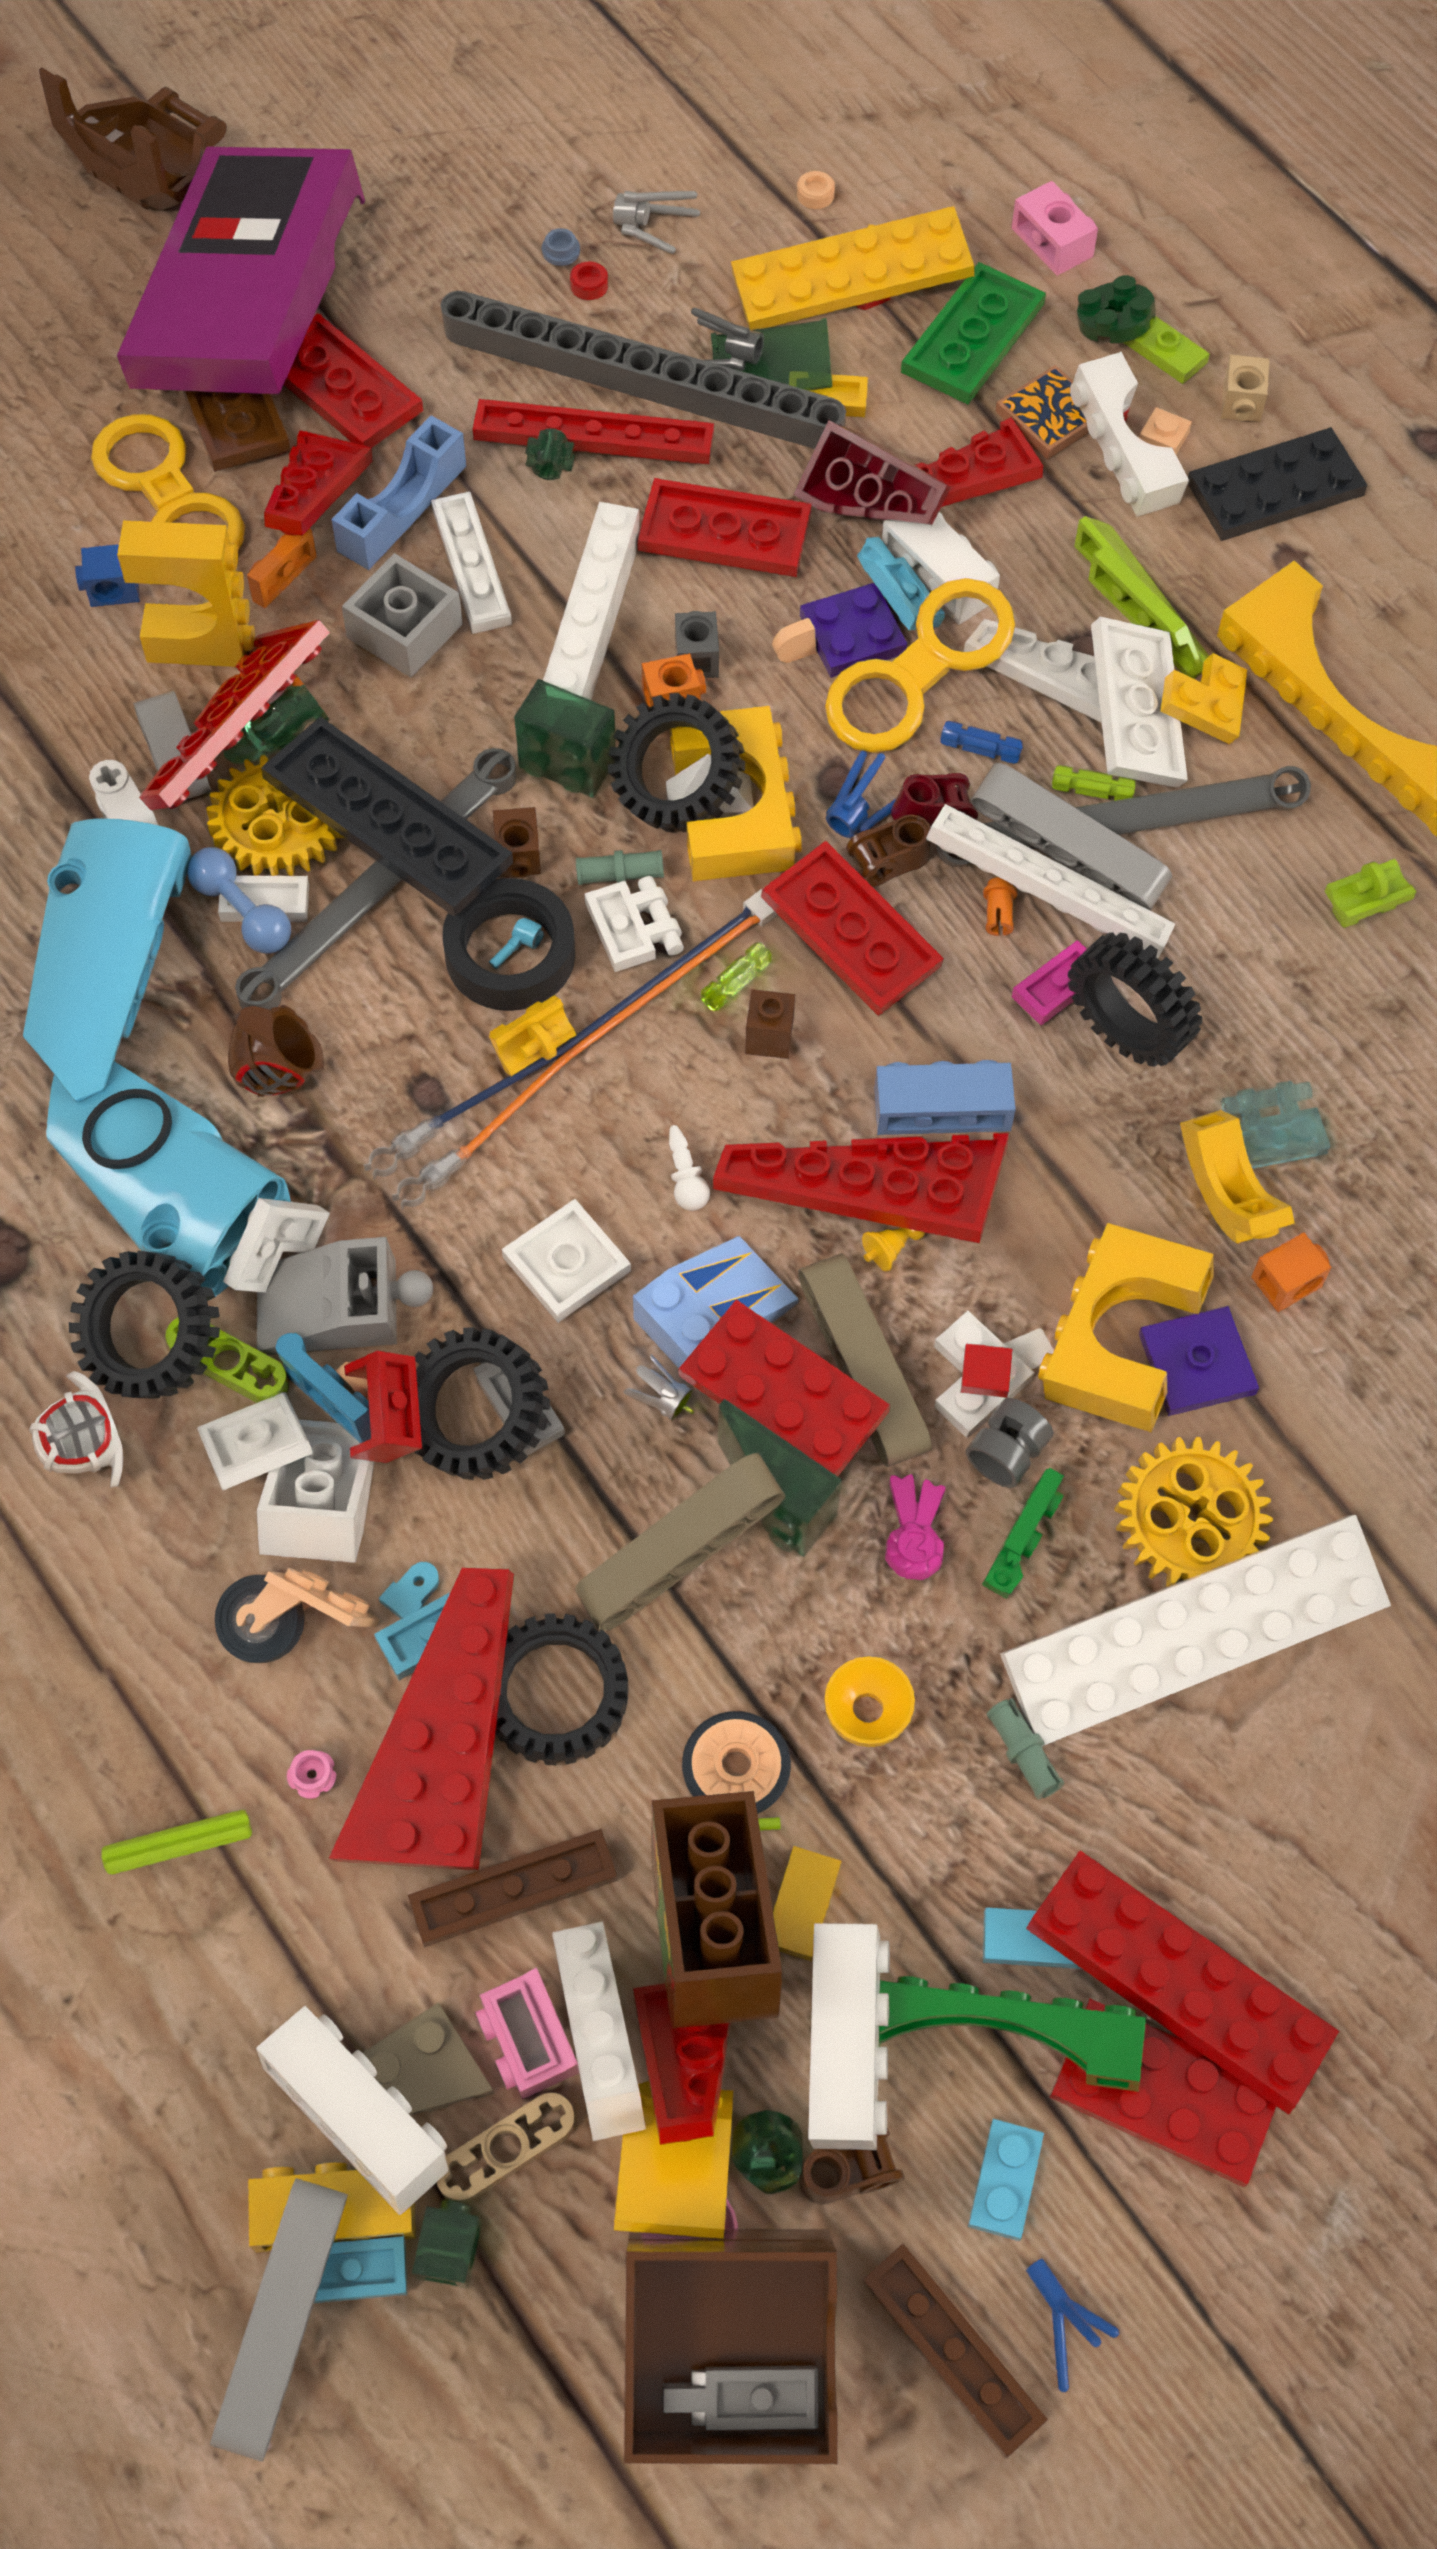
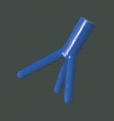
M1042 2258L1030 2265L1026 2272L1052 2309L1058 2389L1064 2393L1069 2389L1064 2315L1093 2347H1099L1101 2339L1089 2324L1112 2338L1118 2337L1119 2330L1103 2320V2318L1071 2300Z

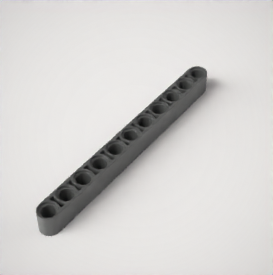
M452 291L445 295L441 301L440 306L446 337L457 345L813 449L816 448L828 420L845 427V407L839 400L466 291Z

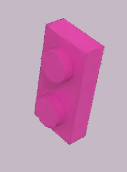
M1078 940L1013 987L1011 997L1042 1026L1073 1002L1072 997L1076 993L1069 990L1068 983L1071 979L1068 978V971L1071 969L1072 963L1087 949Z

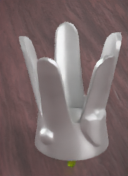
M652 1354L650 1356L651 1360L668 1380L643 1365L638 1366L636 1371L646 1383L662 1396L661 1399L631 1388L623 1391L627 1396L659 1409L661 1414L667 1416L671 1421L677 1418L683 1409L690 1414H694V1410L686 1405L693 1390L685 1384L676 1382Z

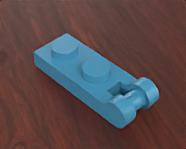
M296 1333L282 1335L276 1342V1351L283 1362L287 1377L359 1443L371 1439L369 1401L358 1391L351 1394L343 1387V1380L331 1366L326 1364L321 1367L308 1356L304 1341L300 1335Z

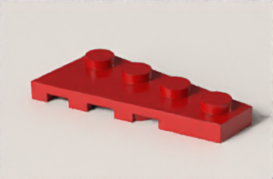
M666 1984L633 1988L635 2009L660 2145L713 2137L731 2023L673 2029L669 2015Z

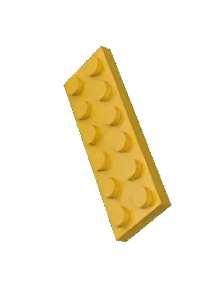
M954 206L731 261L732 274L749 329L753 331L974 276V263Z

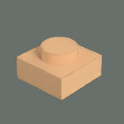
M1156 407L1142 429L1139 439L1154 446L1171 447L1177 455L1190 432L1192 421Z

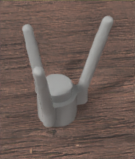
M625 191V193H618L613 209L614 224L622 226L621 234L634 236L670 254H674L676 251L674 246L638 228L640 225L646 226L650 213L698 217L700 215L698 209L649 203L650 201L696 199L698 194L696 191L645 193Z

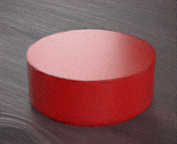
M591 261L582 262L574 266L570 272V288L572 293L583 300H596L604 296L608 290V272L606 268L599 263Z

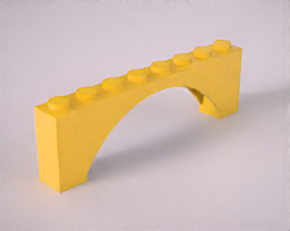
M1293 561L1223 611L1217 637L1225 648L1236 653L1250 666L1255 675L1262 677L1275 688L1284 701L1295 706L1308 718L1313 727L1324 732L1338 745L1343 754L1354 759L1367 771L1373 781L1383 785L1398 799L1403 808L1413 812L1428 826L1432 834L1437 837V746L1403 737L1371 721L1355 709L1338 692L1328 678L1319 660L1312 630V614L1316 610L1323 585L1297 562Z

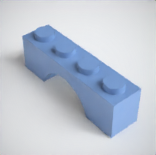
M430 415L406 441L400 466L387 487L377 496L366 499L356 493L331 519L337 552L370 570L432 504L431 500L436 499L466 467L463 433Z

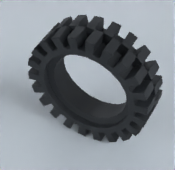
M670 693V700H666L661 695L653 697V706L649 707L643 702L636 707L640 713L637 718L628 714L623 719L629 727L625 733L617 729L613 736L620 743L618 748L610 746L608 756L615 760V764H608V774L615 778V781L610 782L612 789L620 795L618 800L624 807L630 810L629 812L656 829L660 827L665 832L674 833L675 828L684 833L687 832V822L707 820L706 818L710 815L719 818L724 814L719 808L725 801L731 806L735 797L730 792L733 787L740 789L743 782L737 776L738 771H745V761L739 757V754L744 753L743 744L736 739L739 736L736 729L711 704L704 700L702 702L693 695L687 694V697L684 698L679 693ZM679 726L700 730L707 738L711 749V765L703 784L685 798L661 800L653 797L646 788L642 776L644 755L651 742L666 730Z
M1110 932L1105 936L1099 937L1070 966L1068 978L1071 981L1068 983L1070 991L1076 993L1072 997L1075 1005L1085 1007L1080 1014L1084 1020L1092 1019L1095 1024L1091 1029L1096 1035L1102 1031L1107 1035L1104 1042L1112 1048L1116 1043L1119 1045V1054L1127 1058L1132 1053L1134 1062L1143 1064L1146 1061L1148 1066L1155 1067L1158 1063L1160 1066H1164L1169 1061L1171 1062L1201 1030L1199 1026L1202 1024V1016L1197 1014L1201 1007L1199 1002L1191 1000L1196 994L1192 986L1183 987L1181 985L1186 977L1181 971L1172 973L1169 967L1173 962L1168 957H1165L1162 961L1156 957L1158 949L1150 944L1144 950L1142 939L1134 936L1129 940L1127 933L1120 932L1116 936L1114 932ZM1112 977L1121 980L1137 992L1150 1007L1158 1023L1149 1020L1136 1011L1120 994Z
M127 1251L119 1253L120 1258L109 1257L102 1261L105 1269L93 1268L87 1274L93 1281L92 1285L81 1283L76 1293L84 1296L85 1300L83 1303L72 1302L70 1312L80 1314V1323L69 1322V1333L80 1334V1340L70 1344L73 1353H80L85 1356L77 1362L81 1370L93 1371L89 1379L95 1385H106L105 1391L111 1394H121L122 1397L156 1399L160 1398V1396L177 1394V1388H188L194 1383L191 1375H202L207 1369V1366L201 1362L202 1357L213 1358L216 1351L215 1347L207 1345L209 1337L219 1338L220 1333L219 1327H210V1319L220 1317L218 1307L208 1306L207 1301L215 1298L212 1288L201 1287V1284L206 1280L200 1272L190 1271L192 1268L191 1264L183 1260H177L174 1256L147 1251H137V1253ZM152 1281L163 1287L176 1305L179 1317L178 1334L175 1344L166 1357L149 1368L139 1369L128 1364L118 1354L110 1332L111 1317L115 1305L127 1290L139 1283Z
M474 1327L463 1328V1334H459L455 1330L445 1332L446 1341L441 1342L434 1338L427 1343L431 1350L429 1354L425 1355L418 1351L414 1356L415 1361L419 1364L416 1374L422 1449L414 1453L422 1456V1460L431 1466L463 1479L474 1480V1476L483 1480L493 1478V1471L505 1474L512 1470L509 1465L511 1461L514 1460L521 1464L528 1457L523 1452L527 1445L536 1448L540 1439L534 1436L536 1429L545 1430L548 1420L542 1417L541 1413L542 1410H550V1399L543 1395V1391L549 1390L546 1379L539 1375L542 1369L535 1360L530 1358L531 1355L525 1349L502 1334L500 1336L492 1330L483 1328L482 1332ZM478 1362L498 1366L508 1379L512 1395L509 1416L503 1427L493 1437L479 1444L467 1446L450 1442L441 1432L436 1419V1401L443 1383L454 1371L468 1364Z

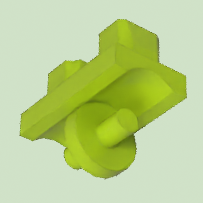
M1396 859L1382 864L1376 862L1364 864L1361 872L1327 884L1324 891L1333 904V914L1344 928L1354 925L1360 919L1378 912L1385 913L1393 910L1397 905L1414 899L1416 894L1414 887L1404 879Z

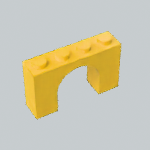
M123 520L117 556L125 583L180 586L200 594L209 601L199 605L145 603L140 640L146 662L235 667L241 657L247 655L248 651L254 650L255 628L253 625H248L250 617L249 600L242 599L244 577L242 572L236 571L238 549L236 544L230 543L227 525Z
M770 706L719 711L739 734L736 739L743 744L744 753L739 754V757L745 761V771L742 772L750 776V780L759 788L763 796L752 809L743 814L687 822V851L692 882L786 871L794 865L795 853L802 852V841L799 826L792 827L790 817H795V801L793 792H785L784 782H789V770L786 756L779 757L778 748L783 745L780 722L772 721ZM680 726L670 729V747L675 775L707 754L711 755L708 740L700 730Z
M1107 1223L1101 1239L1095 1237L1090 1245L1087 1256V1264H1090L1085 1277L1079 1275L1074 1283L1071 1294V1302H1074L1070 1314H1062L1055 1331V1340L1058 1341L1053 1354H1045L1040 1365L1038 1379L1043 1381L1046 1400L1152 1433L1167 1395V1371L1124 1359L1110 1353L1095 1338L1093 1334L1094 1327L1099 1318L1108 1309L1118 1303L1135 1299L1150 1300L1199 1314L1214 1277V1254Z

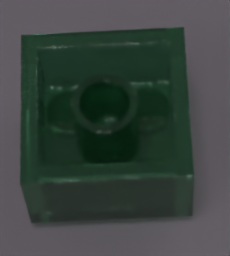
M538 679L514 716L519 767L534 777H544L561 784L570 792H580L594 798L608 775V764H615V760L608 756L610 746L616 747V739L613 738L615 734V710Z

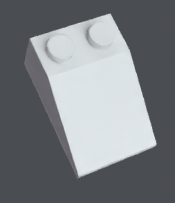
M299 1420L313 1454L268 1472L257 1508L259 1554L355 1563L364 1531L374 1461L350 1458V1448L360 1443L338 1423Z

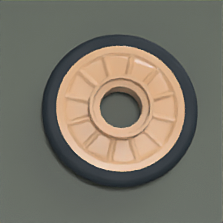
M743 1711L720 1713L701 1723L689 1737L682 1757L684 1781L692 1796L754 1791L757 1814L768 1809L779 1799L787 1786L791 1771L789 1749L781 1733L764 1718ZM731 1752L745 1754L751 1763L748 1772L737 1777L726 1773L722 1767V1761L726 1755Z

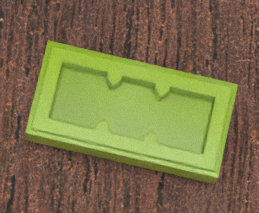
M1155 316V319L1152 318L1150 320V328L1146 333L1134 340L1123 342L1181 384H1184L1208 363L1210 355L1209 352L1157 316Z

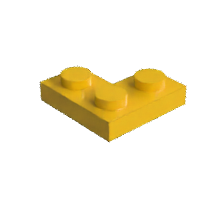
M1213 653L1203 662L1201 682L1177 670H1173L1164 680L1160 711L1223 742L1231 744L1240 735L1247 669Z

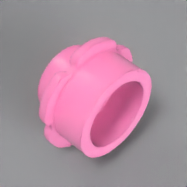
M306 1750L294 1757L287 1771L289 1786L292 1789H297L298 1794L307 1799L317 1798L323 1791L328 1792L336 1781V1772L333 1771V1759L322 1751ZM314 1770L317 1772L316 1777L308 1778V1772Z

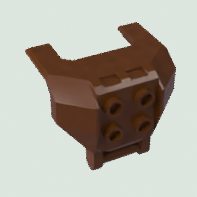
M42 67L39 69L52 126L84 165L86 172L147 210L153 207L161 211L183 202L206 147H214L225 136L227 125L223 120L216 116L209 117L179 99L178 93L168 87L161 88L148 100L128 97L86 104L77 111L66 79L58 74L54 75ZM170 114H176L197 128H191Z

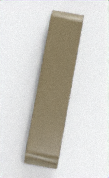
M841 1253L800 1268L798 1276L803 1293L838 1369L890 1404L889 1413L870 1436L882 1463L886 1467H890L931 1451V1438L925 1422L845 1255Z
M759 1453L745 1456L729 1466L578 1582L575 1586V1591L598 1631H608L627 1621L782 1503L786 1495Z

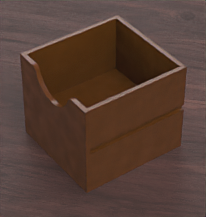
M724 2229V2239L629 2232L626 2250L624 2464H838V2414L835 2374L837 2251L829 2229ZM816 2366L818 2378V2428L706 2430L705 2426L691 2424V2412H663V2383L691 2382V2370H705V2367Z

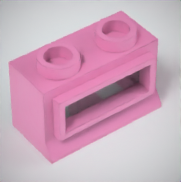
M537 1967L514 1980L480 1994L484 2008L475 2012L486 2040L489 2041L497 2038L504 2054L503 2057L495 2060L507 2090L517 2086L522 2099L579 2073L578 2063Z

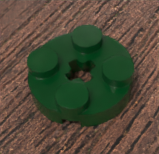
M1119 276L1111 283L1100 285L1094 289L1084 290L1078 295V327L1085 337L1098 342V336L1110 337V343H1123L1134 340L1146 333L1150 328V320L1152 318L1155 319L1156 311L1153 294L1146 287L1136 284V279L1133 276Z

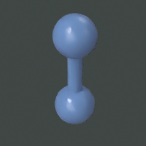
M207 847L197 851L189 860L187 867V876L192 887L206 896H219L222 894L244 918L241 926L242 936L251 949L262 954H271L281 950L287 944L291 935V923L285 912L270 904L256 906L234 883L237 872L236 865L227 852L216 847Z

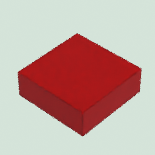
M966 1343L960 1393L1007 1398L1013 1349Z

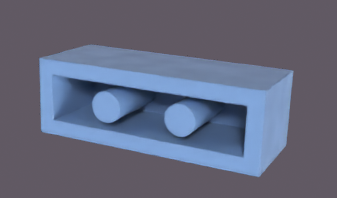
M982 1060L975 1064H953L948 1061H938L931 1065H908L903 1062H895L887 1066H877L874 1085L877 1135L1011 1131L1015 1114L1011 1063Z

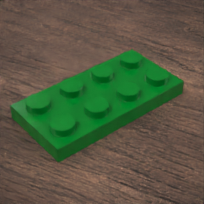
M978 262L974 267V276L964 280L902 360L901 373L969 405L1043 307L1046 292Z

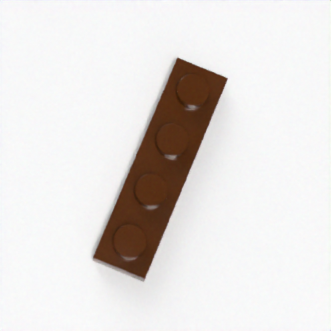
M602 1829L420 1890L409 1894L408 1897L425 1948L616 1882L618 1877Z
M903 2243L862 2279V2283L1005 2459L1048 2420Z

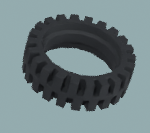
M555 1613L545 1614V1619L539 1621L536 1620L535 1616L525 1620L523 1627L519 1628L515 1625L507 1631L495 1734L501 1742L504 1741L509 1750L516 1755L518 1753L523 1754L525 1760L536 1763L538 1759L543 1760L545 1765L556 1766V1761H565L567 1765L576 1763L577 1758L583 1755L587 1759L595 1754L596 1748L599 1746L605 1747L611 1741V1735L613 1732L617 1733L622 1724L623 1715L626 1713L629 1687L625 1663L616 1644L613 1645L611 1643L610 1636L603 1630L597 1631L594 1623L586 1619L581 1623L577 1621L575 1615L565 1614L564 1619L556 1618ZM546 1645H567L584 1652L598 1666L604 1681L603 1698L596 1714L582 1727L565 1734H543L526 1727L513 1714L507 1699L508 1680L515 1665L529 1652Z

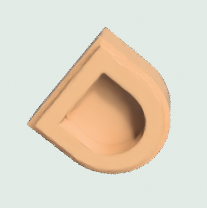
M809 618L782 628L775 635L772 647L780 661L789 663L816 654L815 628Z

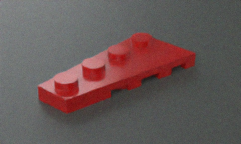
M1012 417L1000 422V429L990 434L984 430L972 436L971 443L958 450L950 447L940 452L938 460L930 464L920 462L915 465L951 487L941 507L1043 478V464Z
M299 430L296 447L292 446L289 453V464L287 467H283L280 474V485L275 486L265 508V527L280 530L286 535L303 536L373 462L372 447Z

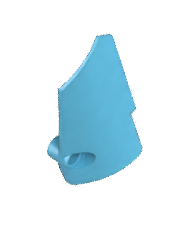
M115 1061L113 1062L104 1092L79 1102H75L55 1075L53 1076L46 1137L50 1144L87 1185L141 1251L166 1254L176 1257L177 1260L186 1261L192 1265L190 1271L200 1272L206 1279L201 1284V1287L212 1288L215 1297L228 1287L223 1282L224 1277L230 1266L231 1257L236 1251L248 1224V1217L254 1209L258 1198L291 1202L284 1178L223 1141L218 1130L206 1118ZM128 1089H145L159 1095L171 1112L172 1126L166 1142L155 1155L141 1164L125 1169L106 1168L91 1159L84 1148L82 1132L88 1116L99 1103L115 1093ZM131 1098L114 1104L98 1118L91 1134L93 1150L98 1155L112 1160L130 1158L143 1152L155 1141L161 1131L163 1113L160 1106L144 1098Z

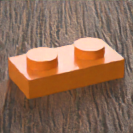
M309 528L303 536L284 534L278 540L276 546L262 560H258L253 564L247 574L253 602L265 609L317 557L312 529Z

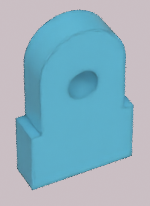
M428 1562L414 1564L397 1583L393 1581L379 1597V1602L400 1619L419 1610L439 1585L437 1569ZM417 1580L424 1581L422 1586L414 1585Z

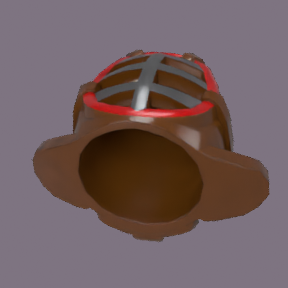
M281 1005L280 1007L266 1009L249 1006L241 1009L236 1014L237 1024L231 1034L228 1066L230 1075L237 1086L257 1094L258 1097L273 1096L291 1090L293 1092L298 1091L305 1083V1078L311 1072L324 1070V1055L321 1044L316 1036L310 1033L306 1022L290 1007Z

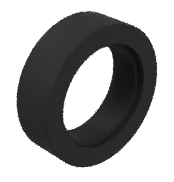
M516 878L496 879L458 915L453 917L448 913L444 921L442 939L448 974L454 985L464 996L481 1006L502 1011L527 1009L538 1001L543 1003L554 996L565 985L572 973L575 962V938L571 915L562 900L540 884ZM507 914L522 915L541 924L552 940L546 957L534 968L513 975L492 973L476 964L468 954V941L478 926L496 916Z

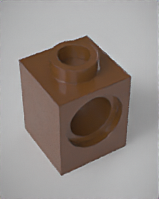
M536 807L493 810L495 841L513 854V864L499 877L524 878L529 875L541 874ZM514 845H523L520 847H512Z
M751 989L746 1024L745 1054L789 1059L796 994Z

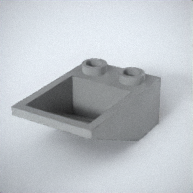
M386 1237L341 1240L279 1260L266 1292H257V1350L266 1355L278 1354L276 1342L282 1335L287 1333L300 1335L304 1341L306 1352L397 1344L396 1299H399L407 1306L420 1307L426 1304L432 1297L433 1283L426 1273L419 1270L407 1271L396 1281V1260ZM377 1278V1285L373 1287L370 1279Z

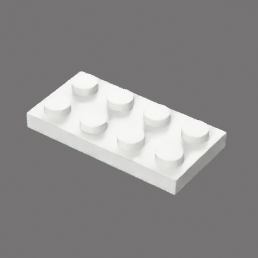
M1099 617L1091 624L1107 774L1178 788L1187 781L1181 722L1160 711L1165 677L1174 670L1170 632Z

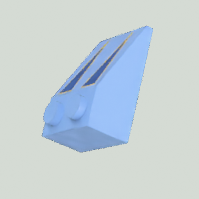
M737 1236L669 1268L633 1295V1315L638 1325L679 1368L736 1299L770 1323L776 1321L798 1304L799 1299L740 1236Z

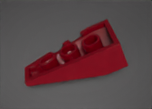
M828 420L793 495L806 503H811L813 507L825 513L933 525L951 487L860 433Z

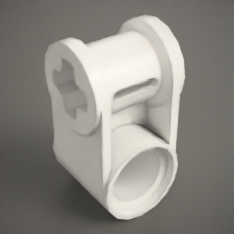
M104 760L94 765L90 771L89 780L96 794L97 805L104 819L133 820L158 825L153 811L139 798L141 794L122 763L116 760Z

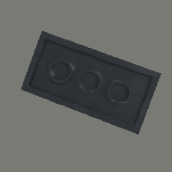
M1332 427L1190 471L1188 474V486L1221 541L1365 495L1368 486Z

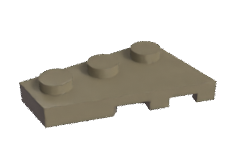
M439 2003L363 2052L375 2067L377 2075L374 2078L385 2090L391 2086L395 2087L408 2101L412 2108V2111L409 2113L410 2116L428 2110L432 2112L449 2107V2104L474 2097L478 2099L495 2094Z

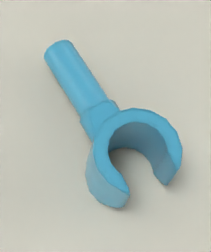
M527 918L519 919L513 928L512 938L489 961L490 965L497 969L514 951L518 950L521 944L536 949L544 936V932L541 930L542 926Z

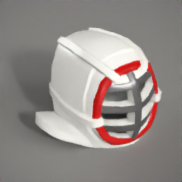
M73 1371L67 1374L66 1377L81 1390L73 1394L71 1391L64 1393V1398L51 1404L36 1418L35 1423H32L29 1431L32 1434L35 1452L43 1463L44 1469L49 1472L78 1474L92 1471L94 1473L101 1470V1467L110 1465L112 1467L110 1488L117 1487L122 1473L123 1449L114 1421L100 1389L85 1375Z

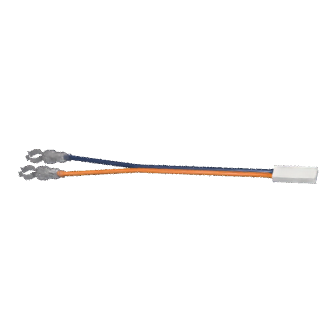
M762 889L743 902L742 913L588 1025L576 1036L557 1048L556 1056L550 1060L542 1057L513 1076L506 1077L440 1116L435 1115L431 1119L421 1121L412 1129L403 1130L393 1138L390 1148L379 1147L371 1152L369 1163L364 1164L365 1171L372 1169L371 1163L377 1155H391L395 1152V1162L390 1168L385 1170L374 1169L372 1173L373 1180L376 1176L385 1177L391 1175L397 1168V1160L402 1159L405 1161L417 1155L422 1146L435 1137L445 1122L556 1060L467 1146L463 1145L459 1149L451 1150L440 1159L431 1160L422 1167L419 1172V1178L408 1177L399 1183L397 1187L398 1193L392 1195L393 1201L400 1199V1191L404 1186L424 1183L422 1195L415 1200H402L401 1209L403 1210L404 1206L415 1207L420 1205L425 1199L426 1190L434 1191L448 1183L451 1175L464 1166L466 1160L472 1156V1152L568 1061L749 927L757 923L763 927L778 916L761 898Z

